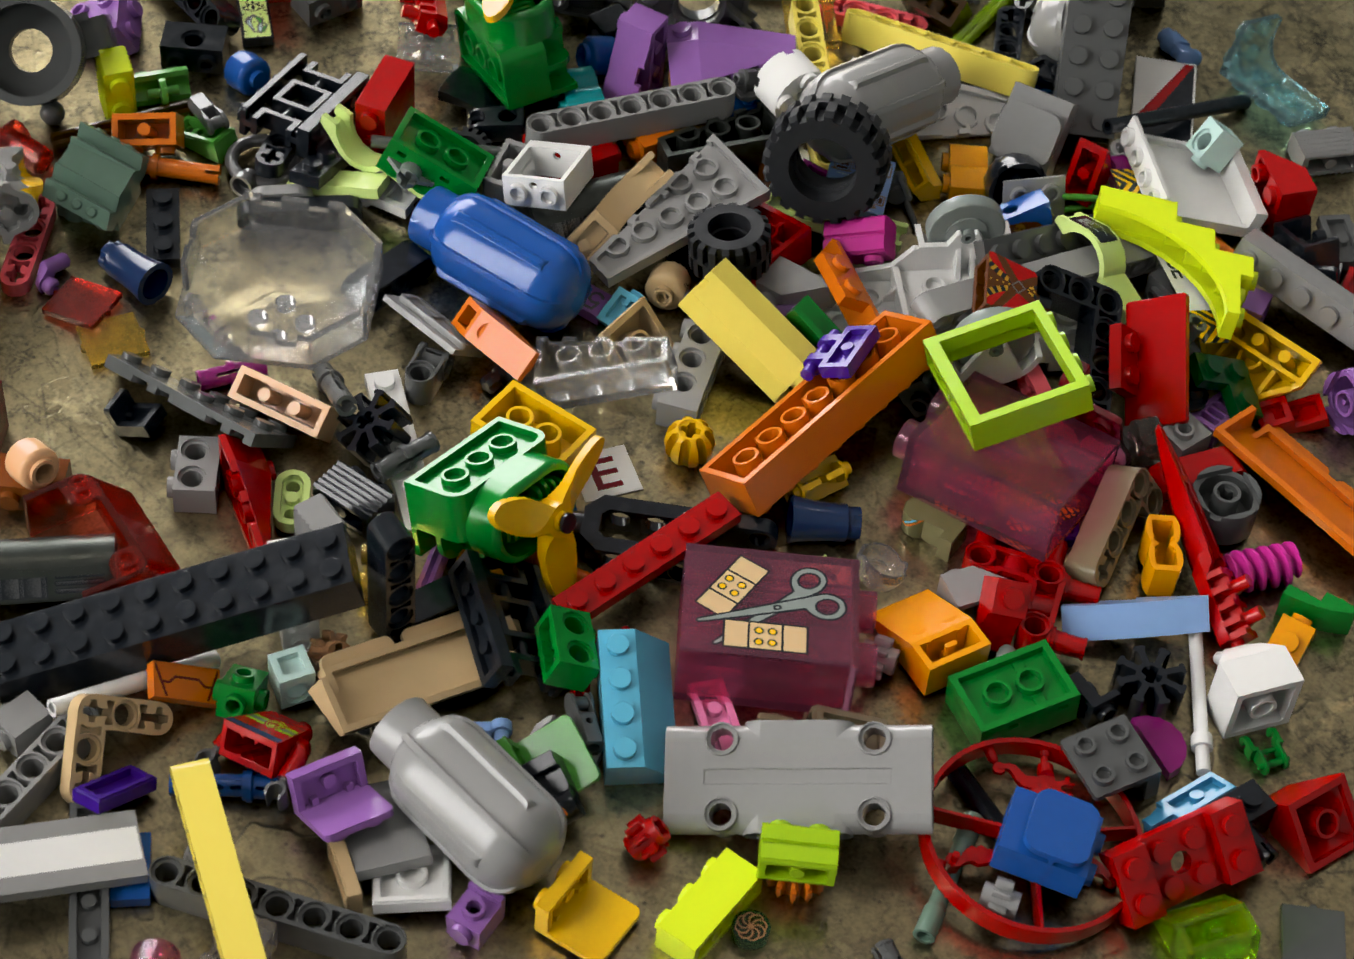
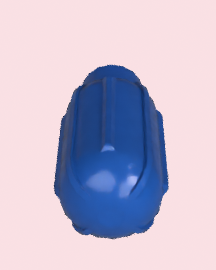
M436 186L420 199L411 215L408 225V237L415 244L431 252L432 261L438 276L520 325H525L543 333H555L562 330L579 314L591 294V268L586 257L580 252L579 247L496 198H490L479 193H465L459 196L443 186Z

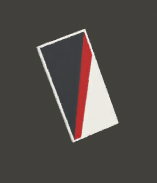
M1136 56L1131 114L1195 103L1197 65ZM1194 119L1143 128V131L1148 135L1188 142L1193 136Z

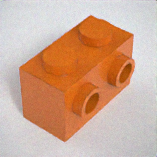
M176 112L111 114L112 136L119 138L125 144L133 146L141 153H143V150H155V153L160 155H175V149H185L184 117Z

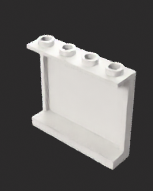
M1133 115L1128 126L1123 129L1120 141L1136 178L1137 185L1143 195L1178 202L1177 216H1182L1183 223L1215 229V233L1244 237L1255 228L1260 230L1268 217V213L1240 150L1218 173L1209 166L1205 170L1199 167L1191 159L1193 153L1185 145L1186 141L1145 134L1138 116Z

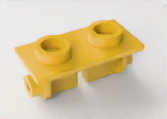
M832 454L823 460L816 470L810 472L798 482L792 491L784 495L787 503L791 494L807 499L820 500L848 486L847 479L848 475L852 473V468L847 461L842 462L837 459L835 454Z

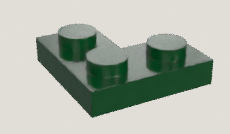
M1194 352L1189 356V369L1195 387L1221 391L1230 418L1251 405L1257 408L1252 423H1256L1264 417L1244 360Z

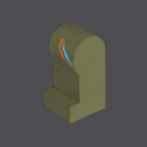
M910 498L904 505L901 529L906 535L913 538H922L925 542L936 547V556L948 563L966 539L969 520L926 498Z

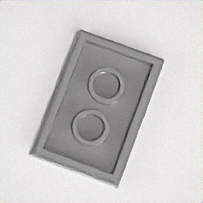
M389 780L369 784L393 806L394 815L383 820L378 826L364 828L348 835L344 839L358 881L432 865L433 856L425 833L398 807L392 798Z

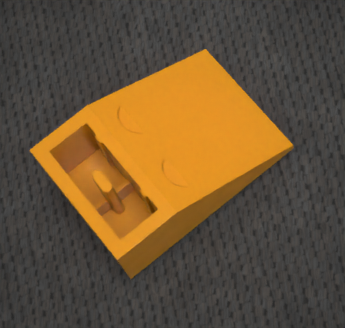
M928 589L867 614V619L878 634L895 639L892 647L901 650L898 661L924 696L947 687L949 675L988 660L991 642L972 617Z

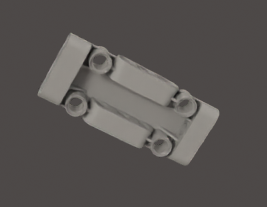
M753 720L746 722L745 726H732L726 722H718L712 726H667L665 735L663 822L668 827L671 835H716L721 838L743 835L744 838L755 840L760 839L762 822L770 823L774 820H786L792 825L809 827L813 824H824L832 830H840V840L853 838L854 834H866L873 838L884 837L887 834H933V725H884L877 721L867 722L864 725H855V723L847 720ZM878 734L885 737V744L879 749L872 750L865 746L867 739L872 735ZM724 735L733 737V743L730 748L726 750H717L715 748V742L719 737ZM724 809L731 811L732 816L727 824L718 826L713 823L714 815L718 811ZM878 809L885 813L883 822L875 826L867 824L865 822L867 813Z

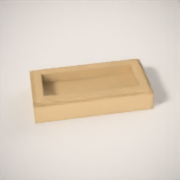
M345 840L327 842V855L345 909L363 914V893Z

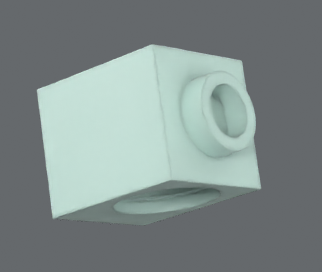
M1209 116L1185 145L1193 153L1191 159L1199 167L1205 170L1209 166L1220 173L1244 144L1231 129L1212 116Z
M303 644L267 655L269 683L281 709L313 700L308 690L316 683V672Z

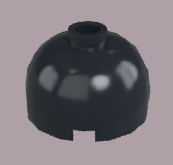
M1020 153L1004 154L996 158L989 165L984 176V194L1001 205L1003 181L1047 176L1042 166L1029 155Z

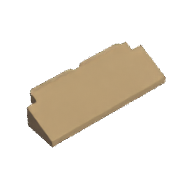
M460 611L406 628L400 635L401 642L394 644L390 637L381 636L326 654L320 659L319 667L321 670L316 674L319 680L308 690V693L340 737L377 725L391 709L406 699L419 697L432 706L483 688ZM506 616L505 619L509 630L517 631L511 616Z

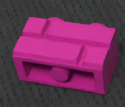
M887 215L858 217L851 221L842 219L839 224H830V220L825 221L823 249L831 239H836L840 241L852 265L862 263L866 266L884 264V261H893L895 259L897 227Z

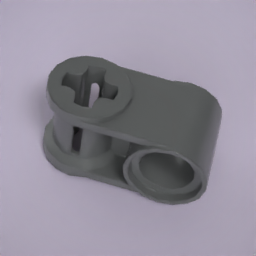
M421 341L415 350L414 356L405 368L404 393L406 400L417 406L431 403L444 380L449 377L454 365L455 355H451L448 351L444 352L431 348L427 342Z

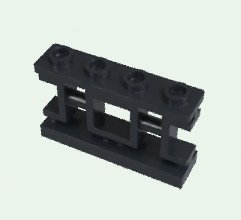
M301 52L292 61L290 60L278 74L273 75L271 80L262 88H259L246 103L241 104L237 113V119L240 121L239 133L246 135L250 132L257 135L263 128L285 135V146L291 147L296 144V155L306 158L330 138L320 122L322 114L327 113L334 118L336 116L334 113L335 107L340 103L353 112L354 115L355 102L368 83L369 75L359 71L353 76L352 74L345 73L340 79L318 72V62L312 61L308 64V54ZM294 100L302 101V102H305V103H307V104H310L311 106H310V107H306V106H303V105H301V104L295 103V102H293V101H294Z
M466 549L448 570V575L482 687L495 689L502 680L505 686L511 687L521 675L537 677L541 692L548 693L549 697L557 698L565 688L545 685L543 683L534 628L551 604L539 566L530 564L524 571L522 565L516 564L508 575L492 573L487 558L480 557L478 551ZM510 615L512 619L519 620L522 632L509 630L505 617Z

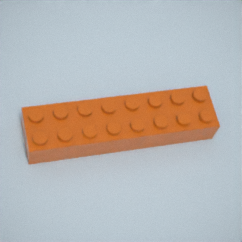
M884 310L868 324L876 325L881 336L852 378H822L821 374L815 375L811 381L803 380L699 469L710 495L719 491L738 511L757 517L768 512L772 505L786 493L792 491L798 482L810 472L816 470L823 460L831 453L840 449L848 438L861 430L879 411L885 409L888 403L898 394L908 389L911 383L923 372L929 370L923 340L937 335L932 321Z

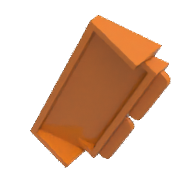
M1253 405L1214 429L1213 436L1354 556V489L1343 481L1333 479L1329 475V468L1283 429L1273 428L1270 424H1267L1258 431L1251 428L1257 410Z

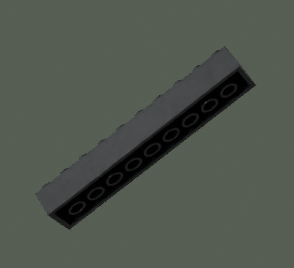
M343 522L2 621L0 622V702L2 704L11 702L26 690L38 701L147 670V664L152 660L164 662L178 661L365 606L355 547Z

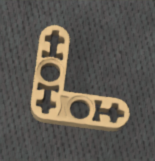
M86 693L75 696L69 704L59 785L62 798L67 803L74 802L72 801L75 783L84 784L101 777L106 731L154 736L163 735L172 727L173 713L171 708L166 703L159 701ZM120 704H123L128 711V718L122 725L116 722L114 716L115 710ZM88 706L90 708L102 709V716L83 714V708ZM141 714L157 715L158 722L140 721ZM85 738L91 745V751L89 756L82 760L77 754V746L80 740ZM76 766H85L87 771H76Z

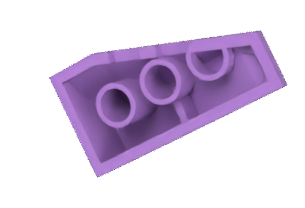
M682 21L670 24L667 28V51L671 86L727 75L732 80L733 74L738 72L739 69L762 68L776 54L783 51L786 54L794 53L792 49H796V37L790 34L701 21Z

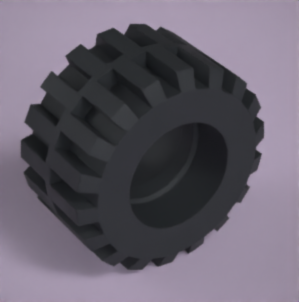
M720 203L715 204V207L708 206L704 208L703 213H696L693 216V220L689 222L687 230L688 259L690 269L694 270L696 277L704 279L725 257L750 282L751 280L760 279L762 273H767L772 260L771 224H769V219L766 215H761L760 210L756 208L750 209V206L746 204L737 205V203H729L723 205Z

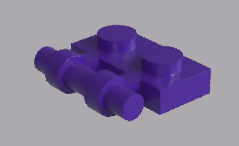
M847 326L842 334L837 329L830 330L828 334L823 335L818 341L815 353H810L803 363L804 368L800 373L801 377L806 381H811L815 375L821 374L822 378H852L881 336L877 326Z

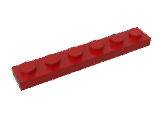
M717 491L553 597L551 604L589 612L591 619H593L740 523L741 513Z

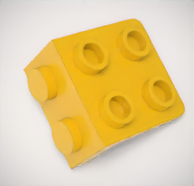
M580 850L571 862L566 860L561 865L556 874L555 882L550 888L544 887L536 896L533 903V908H535L534 930L581 959H607L639 919L640 909L591 879L593 857Z

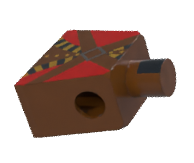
M989 251L974 269L971 314L984 308L996 306L1017 308L1037 300L1041 302L1046 312L1051 309L1052 299L1037 294L1038 276L1035 272L995 252Z

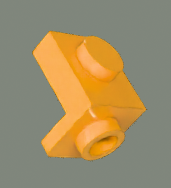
M1283 613L1267 644L1286 646L1298 667L1310 642L1316 636V629L1311 627L1313 624L1311 620L1298 613H1293L1292 617Z

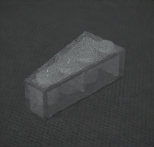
M536 337V351L540 356L535 362L533 384L537 394L562 409L678 389V365L668 337H625L622 342L612 341L609 337H596L594 341H578L577 337H563L562 341H549L548 337Z

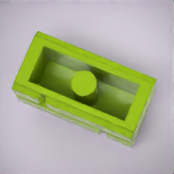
M774 820L770 823L762 822L756 878L834 887L838 869L840 830H832L824 824H813L809 827L795 826L786 820Z

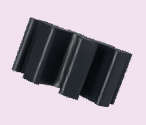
M380 389L374 390L375 395L372 401L363 393L354 396L359 410L357 414L347 417L338 415L337 420L346 427L343 431L336 432L337 441L368 467L375 461L377 455L382 459L392 453L390 448L392 442L408 444L411 440V436L403 429L406 425L413 424L411 415Z
M1140 645L1133 648L1130 661L1125 659L1123 655L1119 657L1110 684L1114 686L1113 690L1118 689L1122 694L1119 704L1130 702L1126 714L1128 720L1131 721L1132 717H1138L1142 707L1148 709L1150 716L1159 717L1163 720L1167 710L1172 711L1173 715H1176L1179 711L1187 688L1183 684L1187 670L1183 663L1176 667L1166 668L1171 655L1170 651L1159 648L1155 662H1149L1145 653V646Z

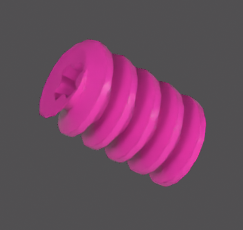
M1285 541L1281 545L1273 543L1268 547L1262 545L1255 549L1245 548L1242 552L1233 550L1229 554H1224L1227 568L1233 571L1234 579L1245 573L1251 577L1253 586L1244 590L1246 593L1253 591L1254 584L1259 591H1264L1267 587V582L1271 588L1276 589L1280 585V580L1287 587L1289 584L1292 585L1293 575L1299 578L1303 571L1300 552L1291 541Z

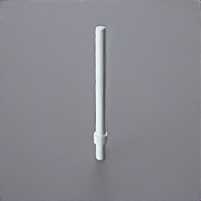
M1203 632L1188 634L1194 729L1190 736L1191 751L1195 754L1196 774L1200 777L1211 771L1210 753L1213 751V736L1208 731Z

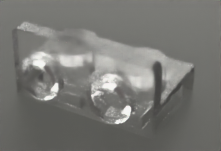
M399 22L397 58L415 63V71L452 73L459 67L460 46L456 25L448 24V29L443 36L431 38L429 35L416 32L414 22Z

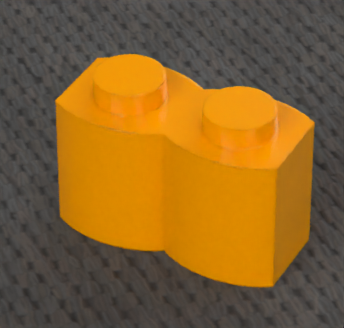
M949 143L948 153L942 152L940 169L946 172V174L942 175L941 182L943 186L941 193H946L947 200L966 194L985 196L984 176L988 169L987 146Z
M1149 514L1138 547V556L1143 565L1141 586L1147 596H1173L1184 561L1182 550L1178 545L1181 529L1178 520L1173 515Z

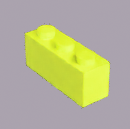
M727 847L718 858L711 857L704 865L701 877L694 884L689 882L681 891L677 904L671 910L666 908L657 918L654 928L657 929L655 946L673 959H704L737 921V918L745 912L761 893L763 879L756 878L757 867Z

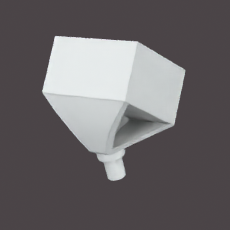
M1254 643L1227 648L1223 652L1217 651L1214 654L1213 661L1218 667L1207 696V711L1223 739L1289 722L1305 680L1286 646Z

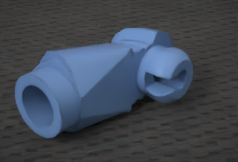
M1165 28L1159 32L1157 40L1160 43V49L1176 59V62L1197 66L1201 63V52L1197 49H1192L1189 46L1190 43L1177 31Z

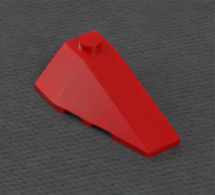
M227 434L218 435L221 481L249 549L266 545L267 541L272 540V481L277 478L272 460L266 461L261 447H249L242 443L243 440Z

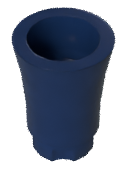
M118 240L116 242L109 241L101 249L98 259L99 266L110 277L128 289L142 304L152 305L165 296L173 279V271L168 264L155 260Z
M790 495L785 518V534L788 544L807 541L845 542V540L857 541V539H860L862 531L861 507Z

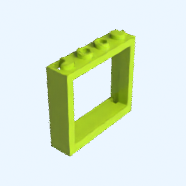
M1039 300L923 340L927 365L974 451L1094 410L1091 393L1096 391L1094 381L1090 374L1084 375L1083 366L1078 354L1070 352V345L1066 334L1058 332L1053 313L1051 311L1046 312ZM1040 332L1070 384L980 415L951 362Z

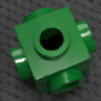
M233 663L222 679L218 678L215 682L212 699L217 701L215 716L228 718L265 712L270 697V691L267 690L269 672Z

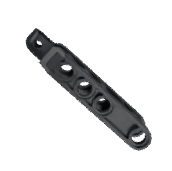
M604 495L586 505L584 512L573 511L576 516L573 534L577 544V552L580 553L584 562L594 572L613 559L606 556V554L618 556L638 543V541L605 537L600 531H605V528L633 532L632 535L639 536L640 533L651 535L693 507ZM613 513H622L628 517H618ZM741 514L740 523L676 564H684L692 568L683 569L674 565L653 580L708 588L738 557L736 555L715 553L716 547L744 551V548L754 550L775 548L778 541V526L774 521L764 517ZM648 518H657L663 522H653L648 520ZM753 533L766 534L768 537H758L753 535ZM746 557L771 571L749 594L766 593L772 584V566L764 560Z

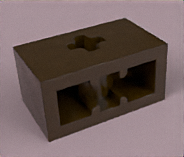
M901 0L907 12L923 16L930 25L952 37L973 15L968 2L965 0Z

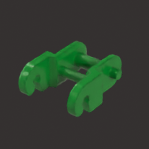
M1274 727L1266 729V736L1268 738L1272 737V747L1261 751L1253 745L1247 735L1240 736L1239 738L1240 746L1245 745L1244 755L1247 760H1253L1257 769L1264 776L1269 774L1270 768L1280 765L1283 769H1288L1290 766V757L1287 756L1282 748L1284 741ZM1273 753L1275 759L1267 761L1264 755Z

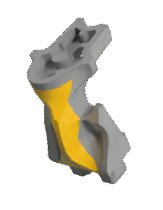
M0 147V235L3 244H10L15 235L29 230L36 224L40 216L37 202L38 197L43 192V180L27 173L23 162L22 147Z

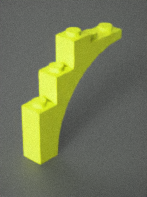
M1101 185L1093 210V218L1109 226L1119 238L1148 250L1180 271L1199 290L1208 303L1216 321L1217 336L1231 340L1235 328H1241L1244 321L1245 309L1241 308V306L1245 302L1248 291H1254L1257 284L1258 272L1254 271V257L1219 250L1220 244L1215 243V229L1183 223L1182 216H1177L1178 202Z

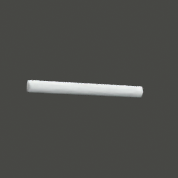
M212 650L171 663L214 669L220 666L221 659L219 653L216 650ZM147 670L49 699L47 701L48 712L53 718L68 714L71 700L79 694H102L123 697L146 690Z

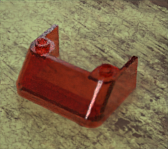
M76 474L22 496L27 529L31 537L95 510L98 511L111 533H115V539H117L121 549L116 551L109 561L110 572L114 578L82 591L83 598L181 569L133 494L127 489L87 474Z

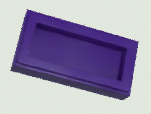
M130 764L73 788L72 801L97 814H101L157 790V778Z

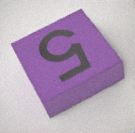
M591 284V294L578 315L598 325L600 322L596 317L612 295Z

